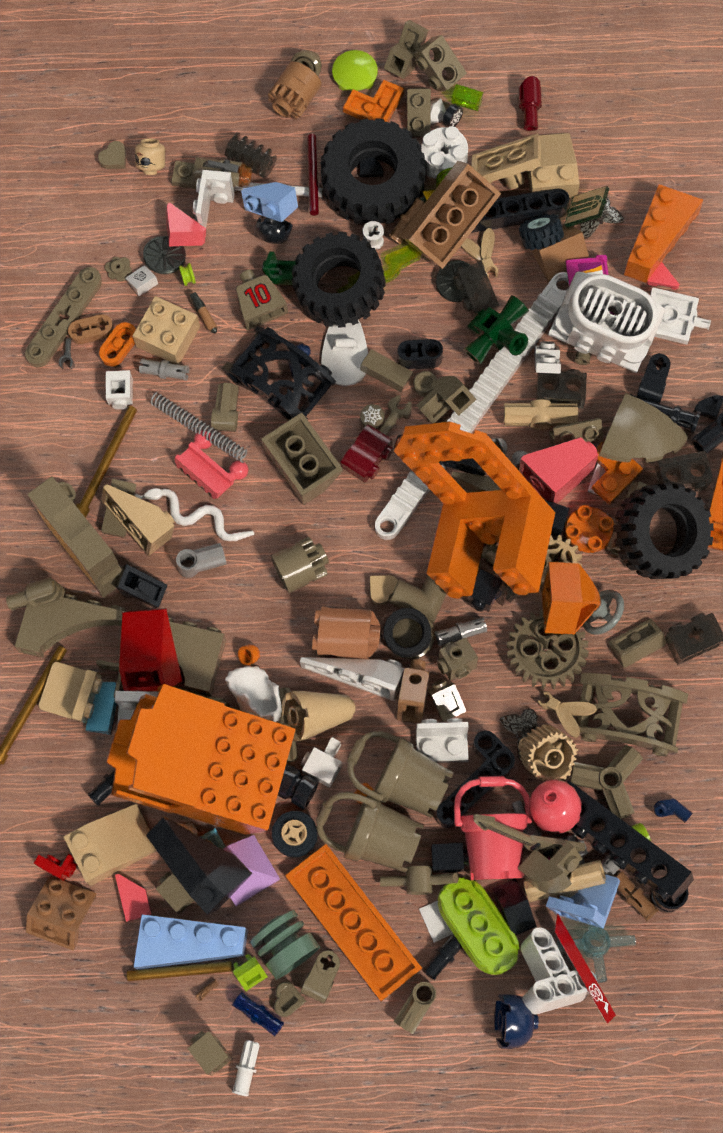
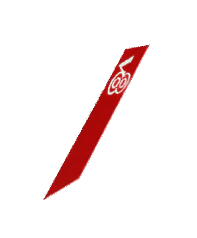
M557 913L555 934L608 1024L616 1014Z

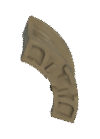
M582 673L580 683L583 684L580 702L592 704L595 689L598 704L593 705L596 706L597 710L601 709L602 713L595 715L593 720L598 719L601 721V726L597 728L587 727L589 716L577 717L581 740L596 742V739L632 744L653 750L652 754L658 756L678 753L676 741L682 705L687 704L688 693L665 685H661V687L648 686V681L626 677V681H622L619 678L618 680L612 678V675ZM617 691L621 694L620 700L608 702V700L614 699L612 692ZM630 694H636L640 708L650 717L636 726L627 728L617 718L611 708L623 705L630 697ZM651 698L654 700V704L650 707L656 709L655 711L647 707L645 699ZM669 706L668 717L666 719L663 715ZM658 721L666 725L663 742L654 737L655 731L660 732L661 735L663 734L661 726L656 724ZM611 725L616 731L607 730V728ZM646 731V737L638 736Z

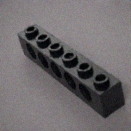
M568 780L567 783L576 790L581 799V809L585 810L577 824L571 829L572 832L581 839L584 837L592 842L591 846L603 855L605 852L612 857L611 861L620 869L624 870L627 868L633 873L632 877L643 886L647 883L654 889L653 893L662 901L666 902L668 899L675 904L694 881L692 872ZM597 824L605 825L602 831H592L593 827ZM617 839L625 840L624 845L621 847L612 846L613 842ZM642 854L646 856L645 860L641 863L633 861L636 855ZM658 870L667 872L666 876L661 879L653 877L654 873Z

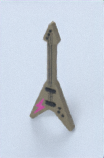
M479 814L473 815L474 822L482 830L486 831L489 829L522 843L531 853L536 849L548 860L568 841L528 835L495 821V817ZM568 841L578 852L585 851L584 843Z

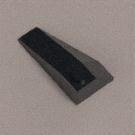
M163 817L146 835L190 897L206 914L219 910L252 875V872L236 855L229 851H224L213 845L214 843L202 839L191 833L187 828L166 817Z

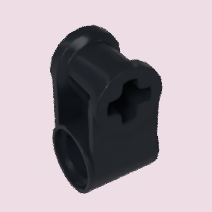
M658 353L650 358L644 376L641 379L637 397L657 403L661 402L671 365L670 359L666 355ZM656 365L660 366V370L656 369Z

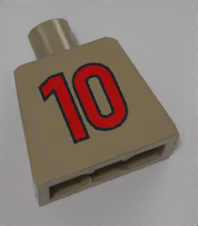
M246 270L240 274L243 284L237 286L236 291L246 330L288 314L285 299L267 275L256 278L253 270Z

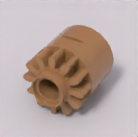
M294 61L290 62L267 94L269 96L268 101L273 103L272 108L279 115L286 118H291L292 116L294 119L302 116L321 88V80L315 72L304 64Z

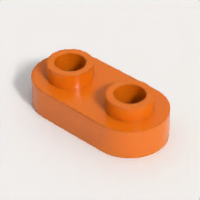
M127 322L118 324L100 347L99 355L105 365L109 367L119 365L135 345L133 334L136 328L132 324ZM124 335H130L129 339L127 340L122 339V337ZM110 354H116L114 358H109Z

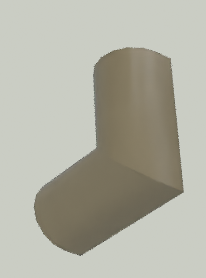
M428 575L421 589L399 579L388 603L399 608L416 609L434 623L447 593Z

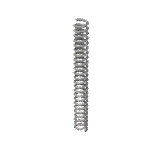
M157 392L153 394L151 405L162 410L163 413L173 417L174 420H177L182 425L184 424L185 427H188V429L195 433L199 430L200 434L202 429V436H204L207 429V441H209L208 435L211 431L210 443H214V446L221 448L222 451L229 453L230 456L244 463L242 459L247 455V449L244 450V447H240V444L236 445V442H233L232 439L229 440L228 437L225 438V435L221 436V432L218 433L213 427L210 428V425L206 426V423H203L202 420L199 421V418L195 419V416H192L191 413L188 414V411L184 412L183 408L177 407V404H173V401L170 402L169 399L166 400V397H162V394L158 395L153 403V398Z

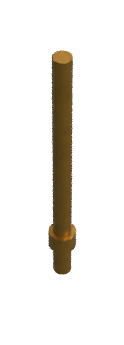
M129 406L81 502L76 504V507L85 518L90 511L89 506L137 412V409Z
M58 646L1 743L0 765L5 764L9 757L7 753L41 697L52 664L54 662L60 663L66 654L67 649L62 646Z

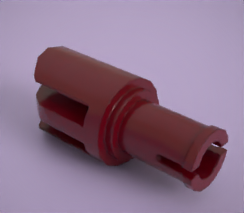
M529 76L519 86V108L524 111V130L535 131L538 129L537 111L542 107L540 80L537 77Z

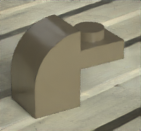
M411 20L405 22L399 43L390 49L384 69L402 79L407 77L416 67V58L412 53L425 43L429 30Z
M445 376L431 384L433 390L416 406L431 423H435L450 408L459 416L477 399L457 377Z
M567 841L550 860L535 849L518 867V870L538 890L545 893H557L565 890L572 884L567 875L577 868L583 858L576 848Z

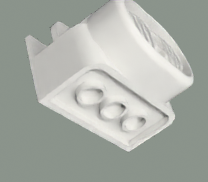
M576 272L548 335L575 346L574 348L581 353L587 354L589 352L596 355L597 359L604 363L612 362L637 373L642 360L645 358L665 314V309L656 304L652 297L644 290L605 274L590 275L584 272Z

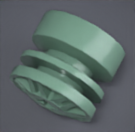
M295 910L272 919L250 941L254 948L265 943L258 951L260 957L269 953L274 955L267 962L266 966L276 980L297 968L321 948L311 933L300 937L297 935L304 926L303 921H299L292 926L290 925L298 918Z

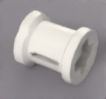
M370 221L363 227V239H366L368 242L370 241L371 247L375 248V250L380 249L384 243L383 226L379 222Z

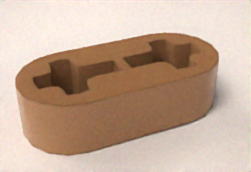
M100 314L72 322L68 327V334L74 343L85 344L108 338L114 330V325L109 316ZM104 322L106 325L105 330L101 331L99 328L100 323ZM78 328L82 329V336L76 334Z

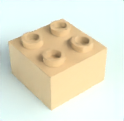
M155 296L133 334L136 347L163 360H168L172 364L179 365L200 328L198 315Z

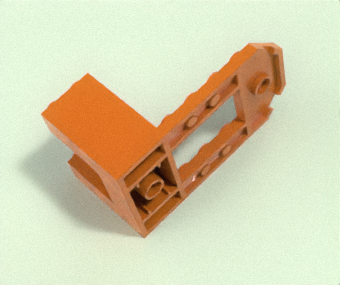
M453 422L405 426L401 437L398 438L395 444L394 452L443 503L426 574L451 598L459 599L463 596H472L484 543L492 545L499 542L493 566L495 573L518 595L539 593L555 517L554 510L486 433L475 430L472 434L460 430L461 425ZM473 458L501 490L466 493L439 462L461 461L462 459Z

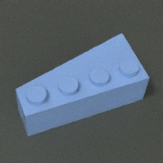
M142 914L134 968L142 970L245 957L248 930L246 927Z

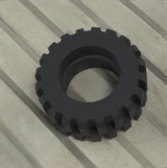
M331 232L326 233V237L321 239L318 236L313 239V244H306L302 248L303 254L299 253L295 259L296 265L292 267V285L298 301L307 316H311L312 320L317 323L323 321L324 325L328 327H333V324H337L338 328L346 327L345 324L347 323L352 325L358 324L360 318L363 317L365 320L371 316V309L375 311L378 308V300H382L385 293L383 288L386 286V281L378 253L366 239L360 240V236L356 234L347 236L346 232H338V235H333ZM348 266L360 272L357 282L344 292L333 294L318 288L322 276L335 267Z
M662 483L644 486L630 493V498L624 499L621 503L623 510H618L615 519H618V523L613 525V532H617V539H614L615 547H620L621 551L618 554L622 560L628 561L626 566L630 570H637L638 575L649 577L650 579H674L680 576H687L692 573V569H698L702 565L701 559H706L710 553L707 548L713 543V537H710L711 531H714L713 523L709 521V517H711L709 509L704 508L705 502L701 497H695V491L690 488L685 489L684 485L678 483ZM660 508H663L672 516L677 528L676 542L666 555L655 548L650 537L652 517Z

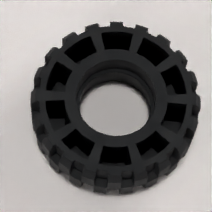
M378 118L376 120L362 119L358 123L354 124L352 122L347 124L344 130H338L332 136L333 141L327 142L320 162L323 193L325 198L329 200V205L334 211L339 210L340 216L344 219H352L354 223L359 225L370 221L386 223L387 225L393 223L394 219L400 218L402 214L405 215L415 199L422 196L426 173L425 155L421 151V145L418 140L412 139V133L406 128L401 129L399 124L392 121L390 123L385 122L384 119ZM372 157L387 163L395 171L388 181L378 185L361 183L351 173L360 164L361 160Z

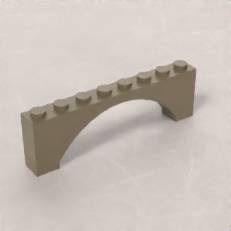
M64 594L60 600L36 608L29 604L25 609L15 648L19 653L43 658L44 653L53 645L76 632L99 626L122 627V613L126 612V609L117 605H111V608L101 606L100 602L94 600H87V603L78 601L77 597ZM169 618L178 664L186 678L184 685L186 690L211 697L226 643L225 635L217 628L207 627V630L197 628V625L184 621L183 624L174 623V620Z

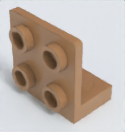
M49 876L27 913L26 933L74 951L78 943L79 928L96 899V893Z

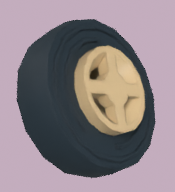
M301 811L283 813L276 819L272 827L274 846L280 853L288 857L298 858L308 854L317 842L318 832L315 822L309 815Z

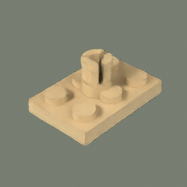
M537 133L472 155V167L490 184L493 181L504 178L507 188H518L519 186L516 181L518 180L520 185L525 181L521 172L532 171L541 166V140Z

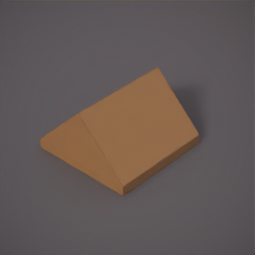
M571 224L562 227L564 237L559 242H556V244L549 245L547 248L542 247L539 250L536 248L531 250L547 282H550L557 273H567L566 260L589 258L583 233Z

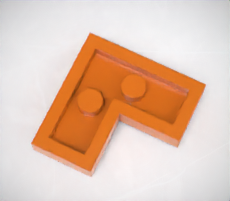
M383 80L374 98L353 89L343 106V113L360 120H376L378 118L389 122L404 95V88Z
M601 442V443L596 447L597 453H598L599 455H600V452H601V449H602V447H603L604 442ZM598 455L596 462L606 472L592 485L591 489L610 505L642 473L644 468L635 460L631 459L630 462H621Z

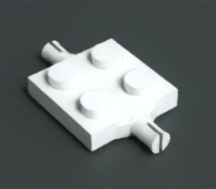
M652 287L650 296L656 304L665 309V314L655 337L687 345L694 327L709 330L711 320L697 317L699 298Z

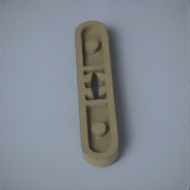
M86 267L78 273L28 345L25 357L31 366L40 368L50 361L68 335L69 325L79 319L100 289L102 278L96 268ZM67 313L69 319H63L62 322H60L61 320L59 315H65Z

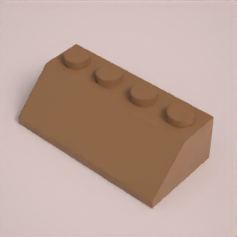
M457 161L400 234V237L423 256L443 269L501 193L468 163Z

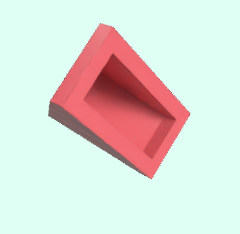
M169 203L166 211L169 247L202 246L205 243L206 228Z

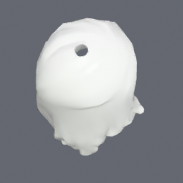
M245 666L228 672L225 678L226 684L230 692L235 696L242 712L273 722L279 720L282 712L279 685L271 682L263 669H260L258 666Z

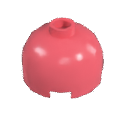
M557 779L547 780L539 784L532 792L529 800L530 814L535 824L543 831L564 833L572 829L579 821L582 802L576 790L567 782Z

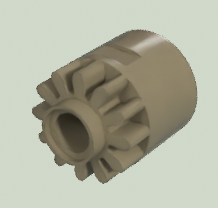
M310 537L295 543L294 546L284 548L270 555L273 565L288 593L308 585L310 581L314 582L328 575L325 565L329 563L322 545L320 543L315 545Z

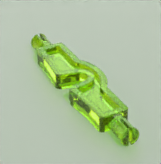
M408 244L399 250L387 254L385 262L388 270L384 271L386 283L394 280L402 269L420 260L421 253ZM360 272L350 276L348 284L336 289L337 293L350 289L357 282Z

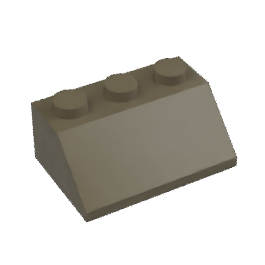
M303 413L298 414L261 439L264 451L303 505L325 492L343 472L341 465Z

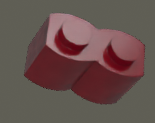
M367 424L357 437L355 443L340 462L341 467L364 483L369 478L374 479L380 469L378 464L383 459L387 460L393 452L392 439Z

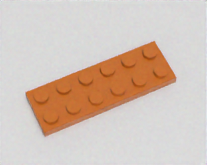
M327 844L285 875L380 1002L422 970V967Z

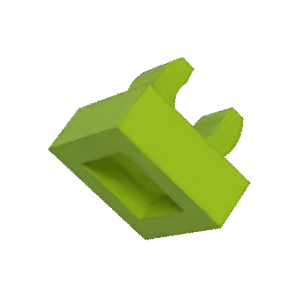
M249 954L245 956L248 961L241 966L235 962V970H233L234 975L245 991H248L268 977L255 956L252 958Z

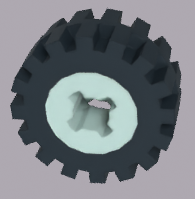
M548 213L543 216L530 218L531 220L524 221L519 227L520 237L525 249L530 248V250H534L536 248L539 250L542 247L547 248L549 245L556 244V242H559L564 237L560 218L553 213L551 215Z

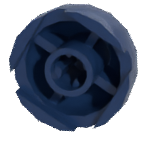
M499 994L498 997L501 1001H496L494 1011V1028L499 1030L501 1038H496L497 1045L501 1049L520 1048L531 1039L533 1030L538 1029V1014H532L524 1004L521 996Z

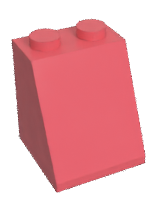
M580 437L524 455L520 460L519 472L544 500L557 504L594 471L599 454L591 442H585Z

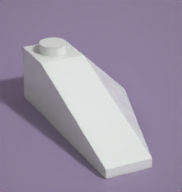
M301 657L300 666L303 669L394 702L400 689L404 668L401 667L402 664L392 659H388L386 662L376 659Z

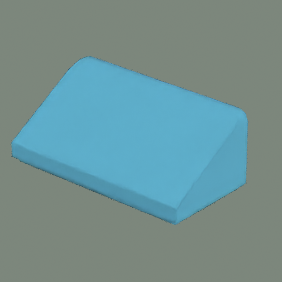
M102 682L100 692L95 695L93 701L94 711L91 718L87 720L86 731L111 735L117 706L114 698L116 682Z

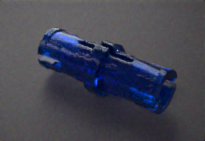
M243 992L238 995L232 1004L233 1007L251 1019L250 1022L254 1025L257 1023L274 1037L285 1024L267 1011L266 1006L263 1004L260 1006Z

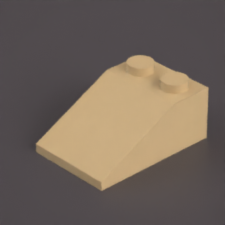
M570 133L540 135L541 166L532 171H527L530 193L563 189L568 193L569 198H574V196L578 195L580 184Z
M108 484L103 487L102 503L148 556L171 539L175 525L173 524L174 519L167 511L163 512L158 506Z
M137 804L88 823L64 836L85 882L90 886L157 851L146 836L150 829Z

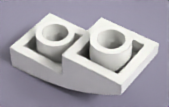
M540 342V345H535L536 373H561L560 348L555 346L554 342Z

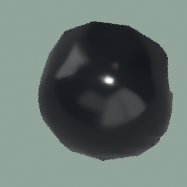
M259 217L255 225L257 235L269 244L284 243L289 238L293 228V224L286 220L280 222L267 217L263 222H261V217Z

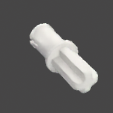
M250 1040L244 1042L240 1063L235 1067L238 1070L232 1093L249 1096L253 1072L256 1073L257 1071L254 1067L259 1043Z

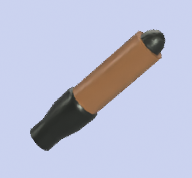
M196 292L192 293L190 298L209 332L217 333L218 327L208 312L206 305Z

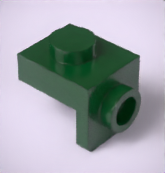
M269 251L267 259L263 261L262 271L273 284L292 285V267L296 265V262L277 260L275 252Z

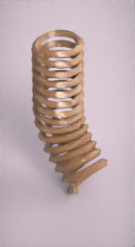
M214 979L210 984L202 988L203 990L198 992L195 996L198 1001H202L209 991L211 992L215 986H218L216 980Z

